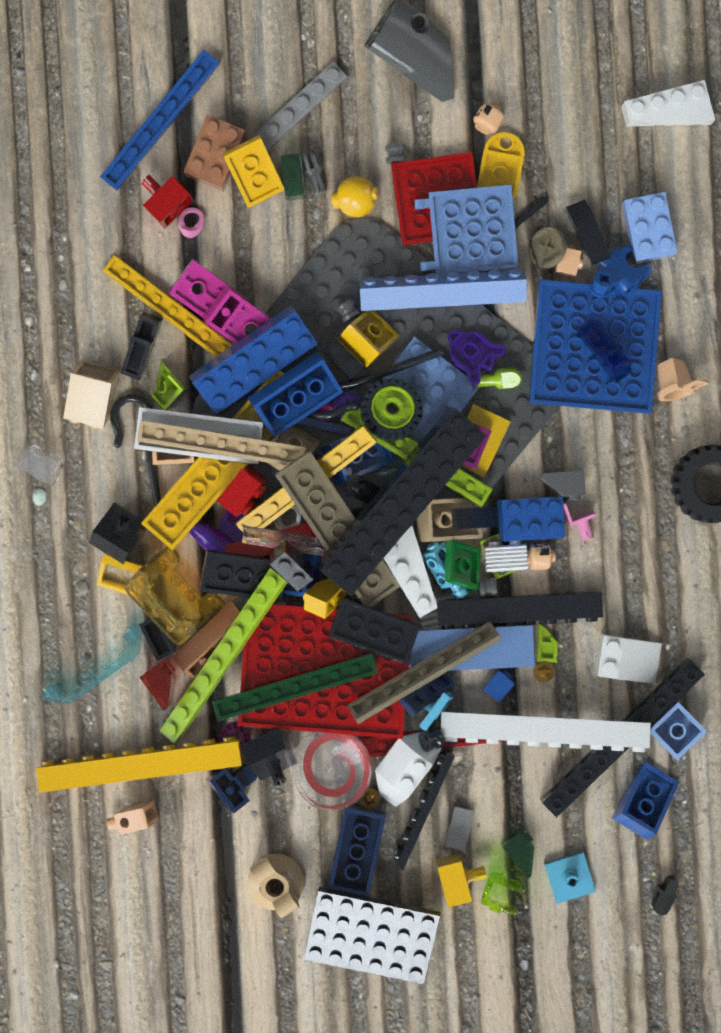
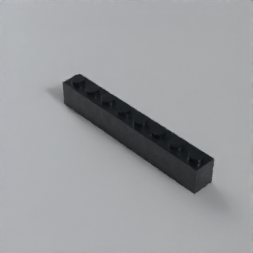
M602 592L436 600L438 607L437 623L438 626H442V629H454V625H463V628H474L475 624L484 625L489 621L495 627V623L503 622L504 626H515L516 622L523 621L524 625H535L536 621L542 620L545 621V624H555L557 620L565 619V623H575L577 619L585 618L586 622L598 621V618L603 617Z

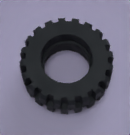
M700 446L688 451L686 455L679 459L678 465H675L673 469L674 475L671 476L670 481L673 487L671 488V494L675 497V504L681 508L680 511L690 516L691 519L703 523L721 522V501L709 504L700 500L695 494L693 480L697 471L706 465L721 467V446Z

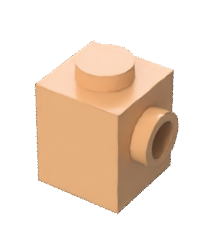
M567 245L566 254L562 261L556 265L554 273L574 278L577 270L581 269L584 257H581L582 251L577 250L578 247Z

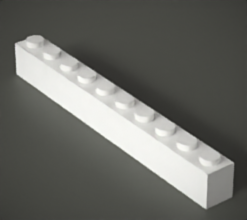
M441 712V733L445 737V741L457 742L458 738H466L467 743H478V739H486V744H499V740H506L507 745H519L520 741L528 742V746H540V742L549 743L548 747L561 748V744H569V748L582 749V745H590V749L603 750V746H611L613 751H624V747H632V752H645V748H650L651 723Z

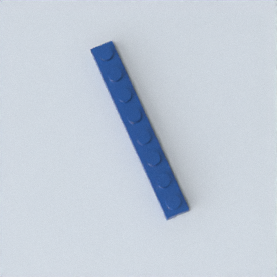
M203 50L100 178L118 191L219 67L220 62Z

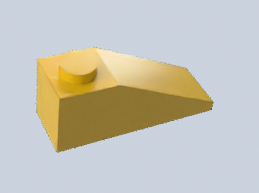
M325 579L315 583L310 589L305 591L303 596L305 601L304 610L326 619L340 604L342 597L346 598L349 594L331 579Z

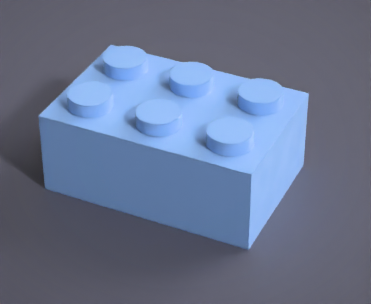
M662 192L624 200L621 206L629 245L633 248V264L672 257L677 254L666 193Z

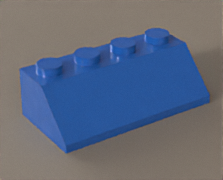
M315 353L248 397V400L275 438L343 393L323 358Z

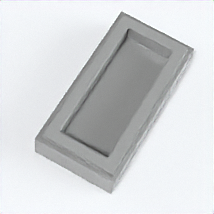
M454 805L445 841L446 847L465 851L474 810Z

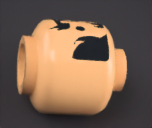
M494 102L482 104L474 116L475 128L486 135L495 133L504 120V114L501 112L502 108Z
M532 543L529 545L527 561L530 569L547 570L551 567L552 562H555V550H551L548 543Z

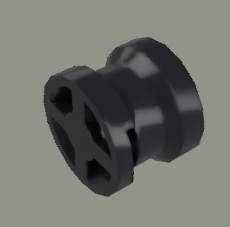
M438 728L431 729L428 733L424 731L419 734V744L422 750L429 752L433 748L443 747V734Z

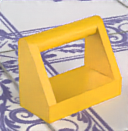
M104 554L96 585L136 597L145 565L129 560L122 564L109 555ZM107 565L137 573L134 587L103 579Z

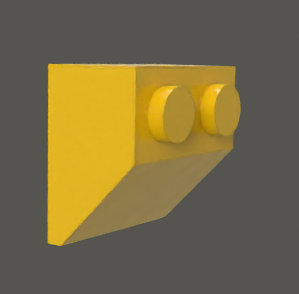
M375 310L365 311L350 323L338 339L368 367L400 335Z

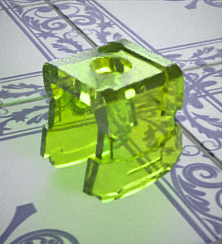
M492 872L484 889L481 903L488 906L494 912L501 913L502 911L516 915L518 913L517 907L489 897L494 882L521 893L525 892V885H522L523 882L515 879L505 878L506 876L502 873Z

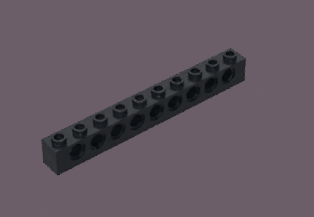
M686 658L621 722L651 723V726L654 725L705 674L691 659ZM603 746V750L591 749L540 798L541 802L557 818L630 747H624V751H613L611 746Z

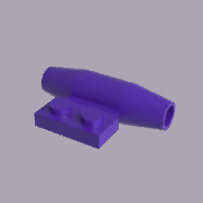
M229 511L221 518L219 529L200 519L189 532L205 550L225 552V545L248 539L236 525V522L245 515L241 514L236 517ZM265 528L259 531L252 538L261 536V534L265 531Z

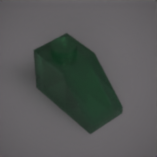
M518 828L501 842V845L529 879L532 876L534 856L532 841L534 839L527 830L523 832Z

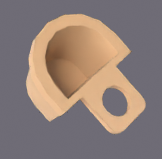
M671 358L657 365L660 388L657 396L660 401H673L697 393L696 389L709 384V381L705 379H697L692 382L686 363L683 360Z

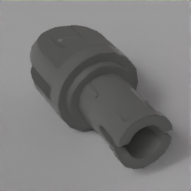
M308 149L314 166L311 169L303 150L301 156L306 168L303 174L309 177L314 195L320 193L317 184H319L321 192L327 191L321 176L322 170H324L323 166H318L313 150Z

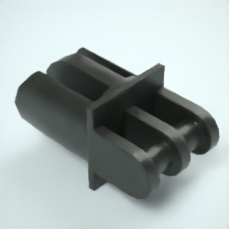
M671 875L665 878L662 887L656 885L657 891L651 902L655 912L662 916L668 914L675 899H678L675 892L679 884Z

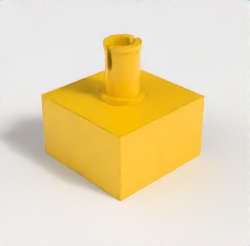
M460 853L436 859L448 908L472 902L468 885L473 881L487 879L484 865L466 870L463 868Z

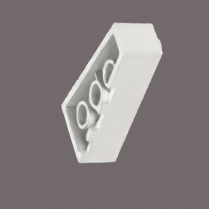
M705 80L627 100L621 106L626 127L711 125L715 121Z
M410 526L384 557V560L419 618L438 607L413 526Z

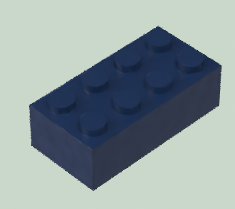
M352 804L345 806L328 888L369 897L386 817L385 811Z

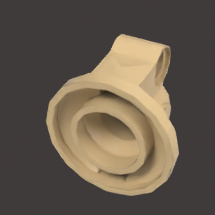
M270 853L262 856L250 867L248 888L252 898L260 906L269 910H276L281 918L300 907L298 902L304 890L305 876L301 865L293 857L284 853ZM271 879H279L284 885V890L279 894H273L267 890V882Z

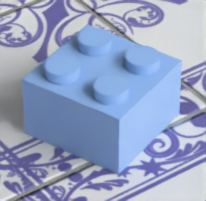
M678 701L650 727L651 735L676 760L683 756L707 732Z

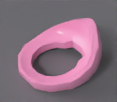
M195 207L183 210L178 218V227L187 238L198 236L205 226L204 214ZM188 213H196L200 217L199 222L194 227L185 226L184 217Z

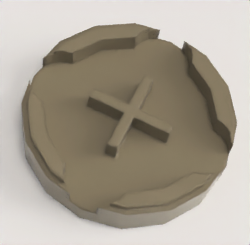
M544 227L533 235L531 239L533 241L528 248L531 261L541 268L549 269L558 265L564 258L567 250V241L561 231L556 228Z

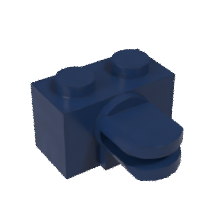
M243 765L232 774L226 768L219 769L208 777L206 781L231 813H235L250 801L243 790L257 779V776L248 765Z

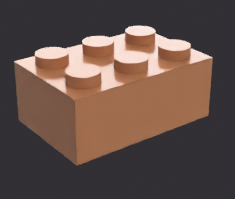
M206 115L184 169L185 176L224 192L231 172L222 153L244 143L247 136L246 131Z

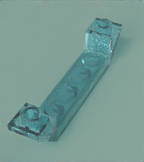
M133 623L125 629L126 634L122 636L132 649L131 651L126 648L118 654L120 659L114 663L110 660L101 667L103 671L98 675L93 672L85 678L87 683L81 687L77 684L68 691L70 695L67 694L60 683L56 685L50 683L42 689L44 693L39 696L41 700L72 704L140 654L143 635L139 624Z

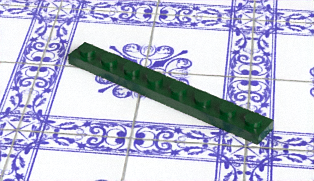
M368 653L216 699L212 702L219 722L374 675L378 671L373 654Z

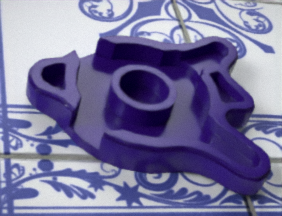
M453 330L449 332L447 337L450 344L452 362L467 374L469 383L472 386H477L480 383L481 369L484 368L487 371H491L494 367V360L506 354V347L504 345L493 344L476 331L464 333Z

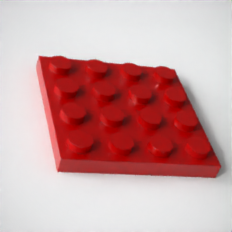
M472 152L391 163L402 246L433 242L430 208L415 210V200L429 199V192L477 188Z

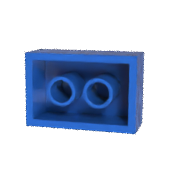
M563 497L497 500L499 541L565 538Z

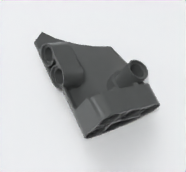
M393 0L367 39L364 47L399 70L402 75L441 102L453 99L454 79L449 39L424 13L407 1ZM421 16L422 24L415 27L413 24L414 18Z

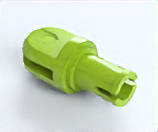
M512 367L497 369L493 374L481 375V380L477 387L496 386L498 389L514 388L521 383L522 374L518 369Z

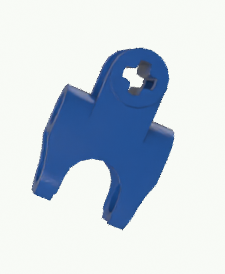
M631 245L614 249L610 252L611 258L598 263L601 270L596 272L594 281L590 286V291L598 298L607 297L617 289L624 295H627L637 289L650 275L652 268L647 264L640 268H634L627 264L626 261L632 256L633 252Z

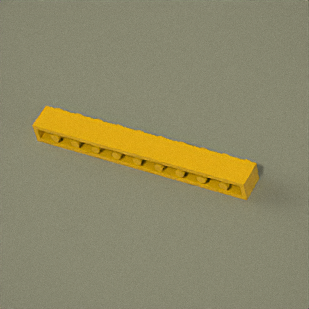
M229 736L224 737L223 741L215 742V739H207L202 741L203 744L196 745L192 741L182 743L181 747L169 744L162 746V749L154 750V747L142 748V752L136 753L132 749L122 751L121 755H114V752L103 753L102 757L94 758V755L82 756V760L75 761L73 757L62 759L60 763H54V760L41 762L42 765L36 768L39 793L242 766L244 758L241 739Z

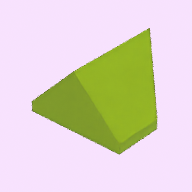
M161 360L154 394L151 397L166 411L188 389Z

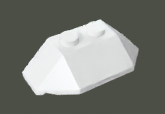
M421 732L405 735L403 739H397L375 769L379 795L395 807L409 798L433 766L441 748H433L429 752L423 751L419 744V734Z

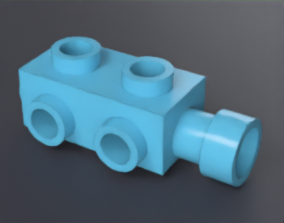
M438 541L430 543L422 557L441 589L450 587L451 594L455 600L465 597L469 593L467 588L445 582V542L438 543Z

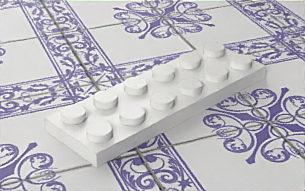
M139 407L134 449L259 464V461L139 442L137 437L140 420L262 440L264 425L262 422Z

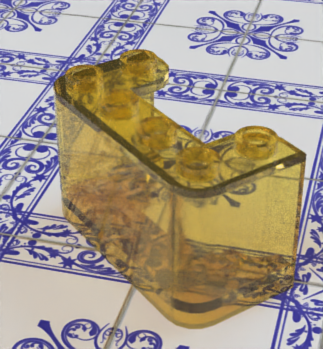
M166 546L133 575L126 583L125 590L129 597L172 642L177 645H183L226 603L216 593H207L202 598L183 576L174 569L180 562L179 554L175 549L172 551Z

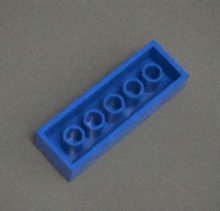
M290 305L192 373L189 377L216 415L318 343Z

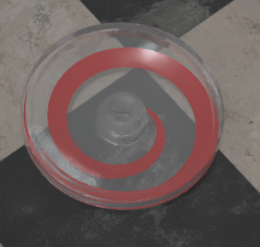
M312 732L300 742L294 753L298 762L292 766L294 784L300 795L316 808L336 811L350 807L361 799L370 784L372 774L371 759L365 745L355 735Z

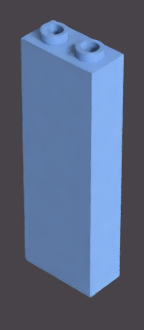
M533 625L495 626L494 628L501 637L500 641L449 671L534 667ZM479 627L419 629L409 656L408 668L415 666Z

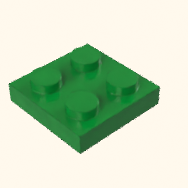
M454 540L446 541L445 582L472 590L479 589L481 549Z

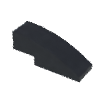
M584 199L567 206L568 219L591 265L611 258L604 237L586 200Z
M146 312L140 315L135 333L132 335L121 374L137 380L141 379L163 321L162 318Z

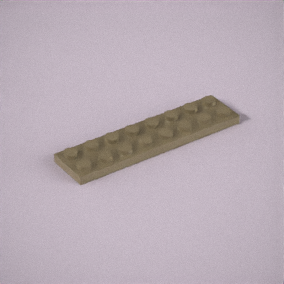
M307 451L274 475L327 552L355 518L312 453ZM382 560L356 590L355 595L363 605L372 607L399 588L400 585Z

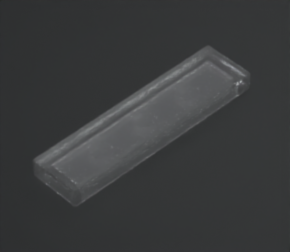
M244 525L242 543L276 548L283 541L287 540L298 552L319 556L325 555V548L317 537Z

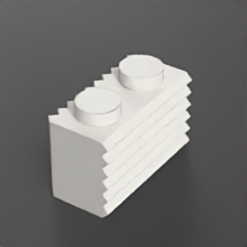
M509 541V545L501 546L500 542L488 543V547H484L485 572L527 570L526 544H521V541Z

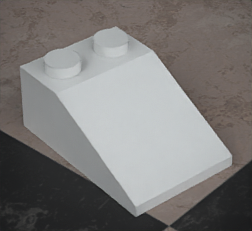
M601 634L594 674L606 678L656 684L662 643Z

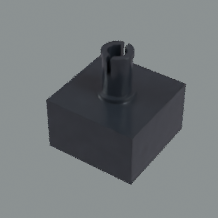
M114 502L92 531L89 543L124 564L144 537L147 528L141 524L143 522L141 518Z
M279 728L241 745L250 769L260 780L271 776L275 786L281 785L279 780L283 784L287 781L283 770L298 763L290 742Z

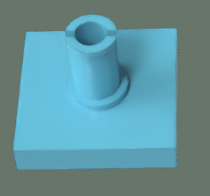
M445 692L438 701H434L425 708L428 711L427 716L419 727L425 731L430 730L440 718L441 712L446 710L455 696L450 692Z
M583 851L544 863L557 904L596 892Z

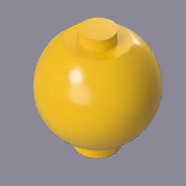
M361 176L346 178L338 186L337 192L331 194L334 209L340 208L344 214L355 218L369 214L376 204V199H379L377 187H374L368 179Z

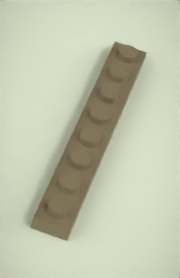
M489 621L348 704L347 707L359 724L501 640V637Z

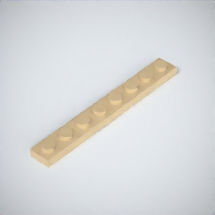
M140 420L137 437L139 442L286 466L306 453V447Z

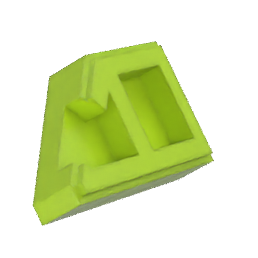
M538 623L536 661L557 663L558 642L541 623Z

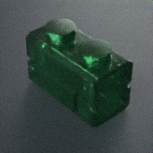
M301 154L282 155L281 165L286 201L307 198Z

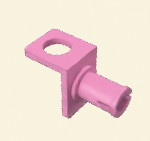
M563 501L564 515L567 523L570 526L577 524L582 541L588 540L587 536L592 539L594 534L588 520L596 517V513L590 510L571 517L568 507Z

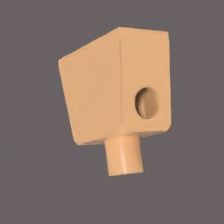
M154 800L121 809L114 814V817L107 819L109 830L118 829L119 834L149 828L159 820Z

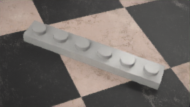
M333 61L250 139L259 135L268 152L347 79L346 74Z

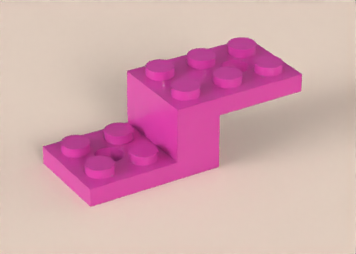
M194 259L191 260L168 291L170 295L199 314L206 324L234 344L248 335L245 333L246 325L254 324L257 329L271 319L245 300L240 292ZM195 283L203 285V290L200 293L192 291V286Z

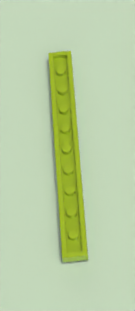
M270 568L160 729V732L174 744L180 741L288 583L274 568Z

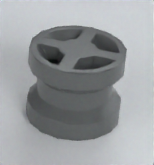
M405 144L385 146V150L388 153L386 158L387 164L406 161V156H404Z
M354 298L336 308L342 314L344 323L362 313L360 309L356 308Z
M491 577L487 580L480 578V598H485L486 596L497 597L496 577Z

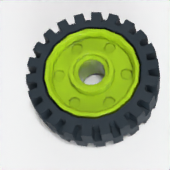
M385 378L375 382L365 393L360 408L361 419L371 434L376 435V438H383L384 441L402 440L412 434L418 427L423 415V402H421L420 394H417V389L415 387L412 388L409 382L405 383L400 378L399 380ZM387 406H394L397 412L394 414L390 413L387 410Z

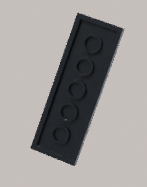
M445 748L444 752H439L436 759L437 768L435 771L431 770L427 779V790L423 788L419 796L420 805L418 808L415 807L410 816L412 823L410 827L406 826L403 831L402 845L398 844L394 851L393 860H395L396 867L401 870L405 868L455 756L452 750Z

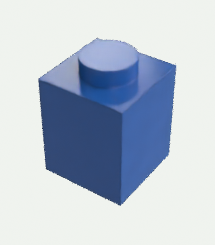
M497 669L482 688L497 702H500L515 683L512 681L513 676L505 669L502 672Z

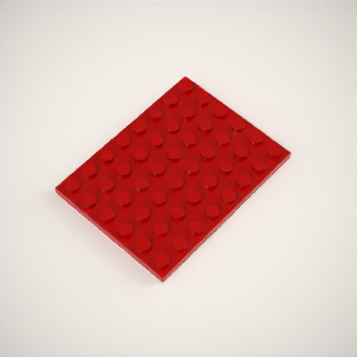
M273 604L243 648L240 692L372 652L328 637L338 609H335L324 619L304 610V606ZM388 613L412 622L413 615ZM372 653L378 671L377 674L238 715L237 726L403 739L405 708L400 704V700L359 724L347 705L408 670L409 659L406 665Z

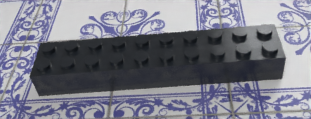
M449 407L316 564V567L347 594L352 596L484 440L486 435L459 410Z

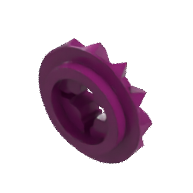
M231 722L220 730L218 741H223L224 737H228L226 735L233 736L239 731L238 739H241L243 742L241 744L251 741V734L247 727L237 726L238 722Z

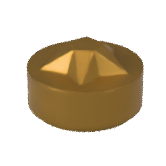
M539 662L535 665L533 674L538 681L548 682L554 676V668L548 662Z
M367 787L359 800L364 807L374 808L380 801V795L375 788Z

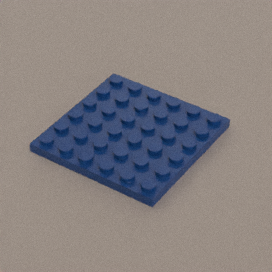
M539 280L529 404L652 414L662 291L635 289L631 293L624 295L617 289L607 297L598 298L591 293V284Z

